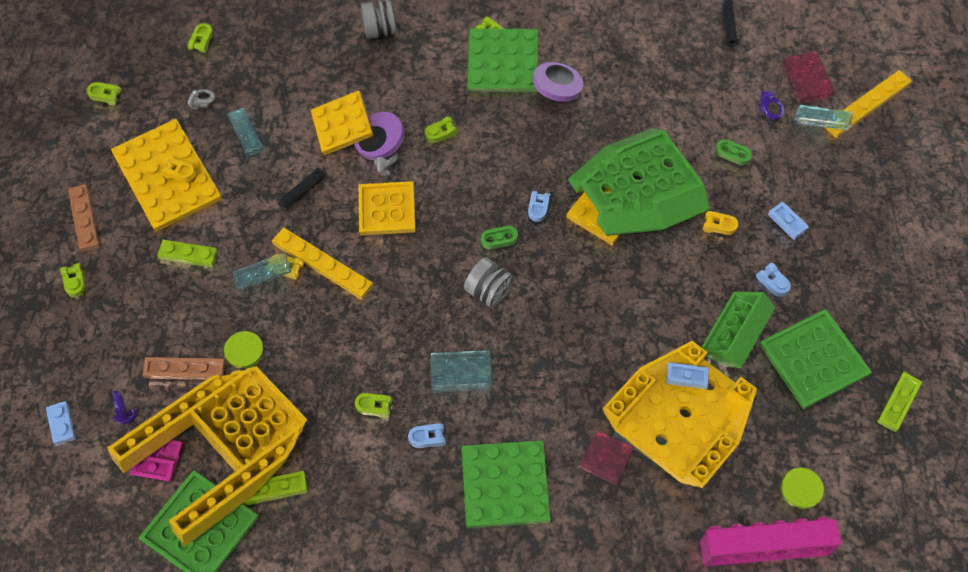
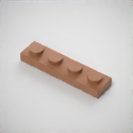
M87 185L69 188L68 193L79 250L83 253L100 248Z
M145 357L142 376L147 379L207 380L214 375L224 376L225 360L213 358Z

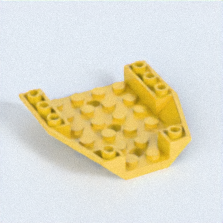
M690 341L640 367L602 410L618 434L679 482L703 488L739 445L757 388L742 377L735 383L705 360L708 353L695 342ZM668 362L709 368L708 383L713 386V390L666 384ZM687 410L690 413V417H683L680 411ZM656 438H664L666 440V444H658L656 442Z

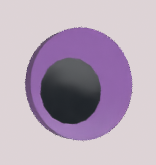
M543 63L536 68L533 76L535 88L545 97L555 101L567 102L575 100L580 96L584 83L580 74L570 66L562 63Z
M390 112L374 113L368 116L374 136L355 143L358 152L369 160H376L377 157L387 158L401 146L405 135L404 126L396 115Z

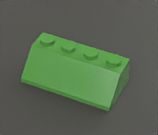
M733 292L701 347L708 352L706 357L725 367L741 368L775 309V306L764 292Z

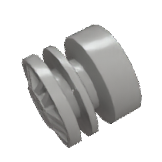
M378 0V9L374 8L372 2L361 3L367 39L378 38L379 29H382L385 36H388L387 28H390L391 35H396V15L390 0H385L386 7H383L382 1Z
M484 257L470 271L465 280L464 290L475 298L480 296V301L486 303L492 309L500 304L509 292L514 281V275L507 272L504 268L498 269V264Z

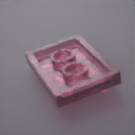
M817 51L783 59L784 67L801 103L834 96L836 91Z

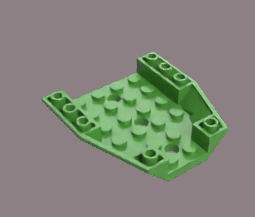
M648 129L605 146L568 179L577 193L584 191L599 212L597 223L606 236L665 230L710 209L703 181L665 130ZM664 163L671 164L672 167H666ZM633 176H640L642 179L636 180ZM602 188L609 189L611 192L605 193L602 191Z

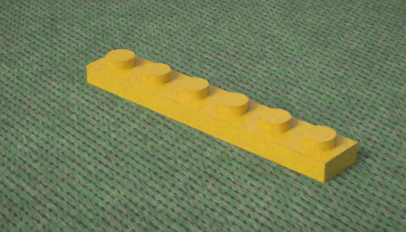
M898 70L825 122L824 128L835 138L839 137L907 88L912 80Z
M284 227L272 240L273 245L294 258L303 260L305 265L361 300L373 287V282Z

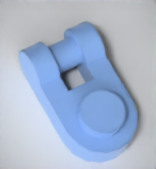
M532 191L528 208V216L532 221L540 222L545 219L550 201V193L539 194L538 191Z
M769 263L765 270H760L756 274L757 279L775 296L783 297L789 292L790 282L778 271L775 264ZM771 275L774 279L771 280L768 276Z
M437 423L413 427L408 433L410 444L415 448L445 446L446 439L443 437L444 425ZM428 433H435V437L429 438Z

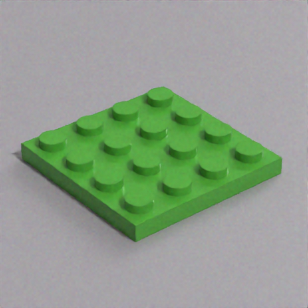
M469 28L468 91L537 92L533 84V76L538 64V29Z
M826 309L759 343V346L803 410L870 376L872 373Z
M543 440L461 446L466 528L550 523Z
M193 470L139 536V539L183 572H218L259 519V516L241 504L187 546H184L173 533L169 520L216 486Z

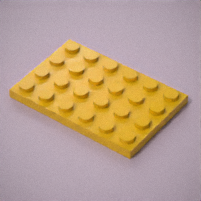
M177 119L111 149L155 232L223 200ZM172 157L192 164L196 174L191 181L183 182L173 178H165L161 175V171L164 167L166 168V162Z

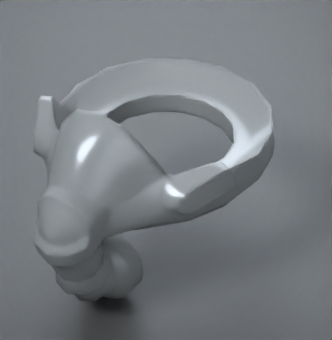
M193 90L187 102L188 106L196 110L200 107L207 108L208 105L214 102L215 95L210 90ZM200 93H208L211 96L209 99L204 100L198 98Z
M394 152L387 158L377 157L374 160L377 171L382 176L389 177L391 175L389 170L384 169L398 159V153Z

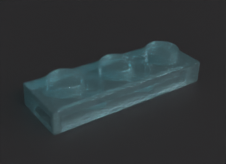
M799 105L794 122L848 130L853 118V112Z
M244 107L228 113V118L246 156L249 157L264 151Z
M282 253L235 270L232 274L236 289L240 291L290 273L291 268L287 254Z

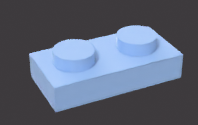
M783 201L768 213V216L793 240L809 228Z
M668 362L666 384L707 389L709 368Z
M64 401L46 407L54 445L57 446L75 440L76 437L68 403Z

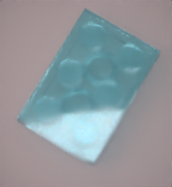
M490 350L431 353L432 393L492 390Z

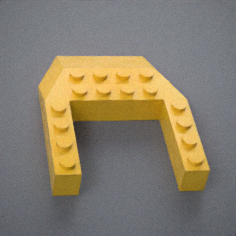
M256 366L247 368L244 371H233L229 375L211 376L107 448L112 460L125 473L194 425L233 468L235 472L169 520L173 533L184 546H187L257 493L288 459L307 419Z

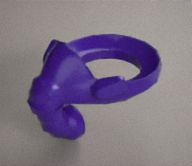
M762 91L760 111H763L765 116L771 120L780 119L784 113L783 104L774 97L775 93ZM773 102L779 106V114L774 115L769 111V103Z
M117 390L113 391L114 412L117 415L112 419L123 425L130 424L137 416L138 409L130 410V415L127 416L126 407L120 392Z

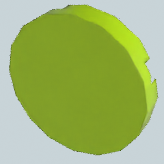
M249 331L237 332L226 341L224 356L234 368L247 369L257 365L262 359L264 346L259 336Z
M800 467L786 473L782 480L781 492L788 504L806 510L813 508L820 502L824 495V486L822 480L815 472Z

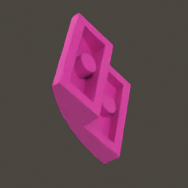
M174 440L169 441L132 467L130 475L171 482L184 443Z

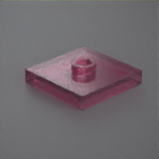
M596 430L579 468L617 485L634 448Z

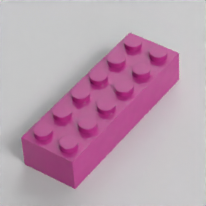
M819 517L815 521H807L804 518L797 519L793 523H786V521L780 520L770 525L757 522L748 527H743L742 524H735L725 529H722L721 526H713L706 530L700 541L704 567L831 556L842 545L836 519H828V517Z

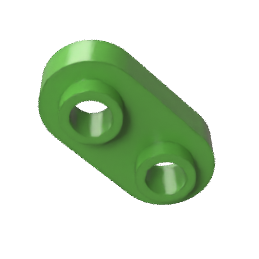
M727 139L720 140L715 150L719 157L738 165L748 164L752 156L749 148Z
M512 226L489 229L481 235L482 246L490 250L511 246L518 240V232Z

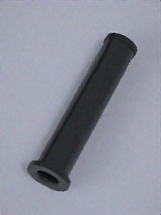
M725 0L722 6L727 36L726 45L728 47H735L740 41L737 38L733 1Z
M317 167L281 199H276L279 207L286 211L288 206L325 177L323 170Z

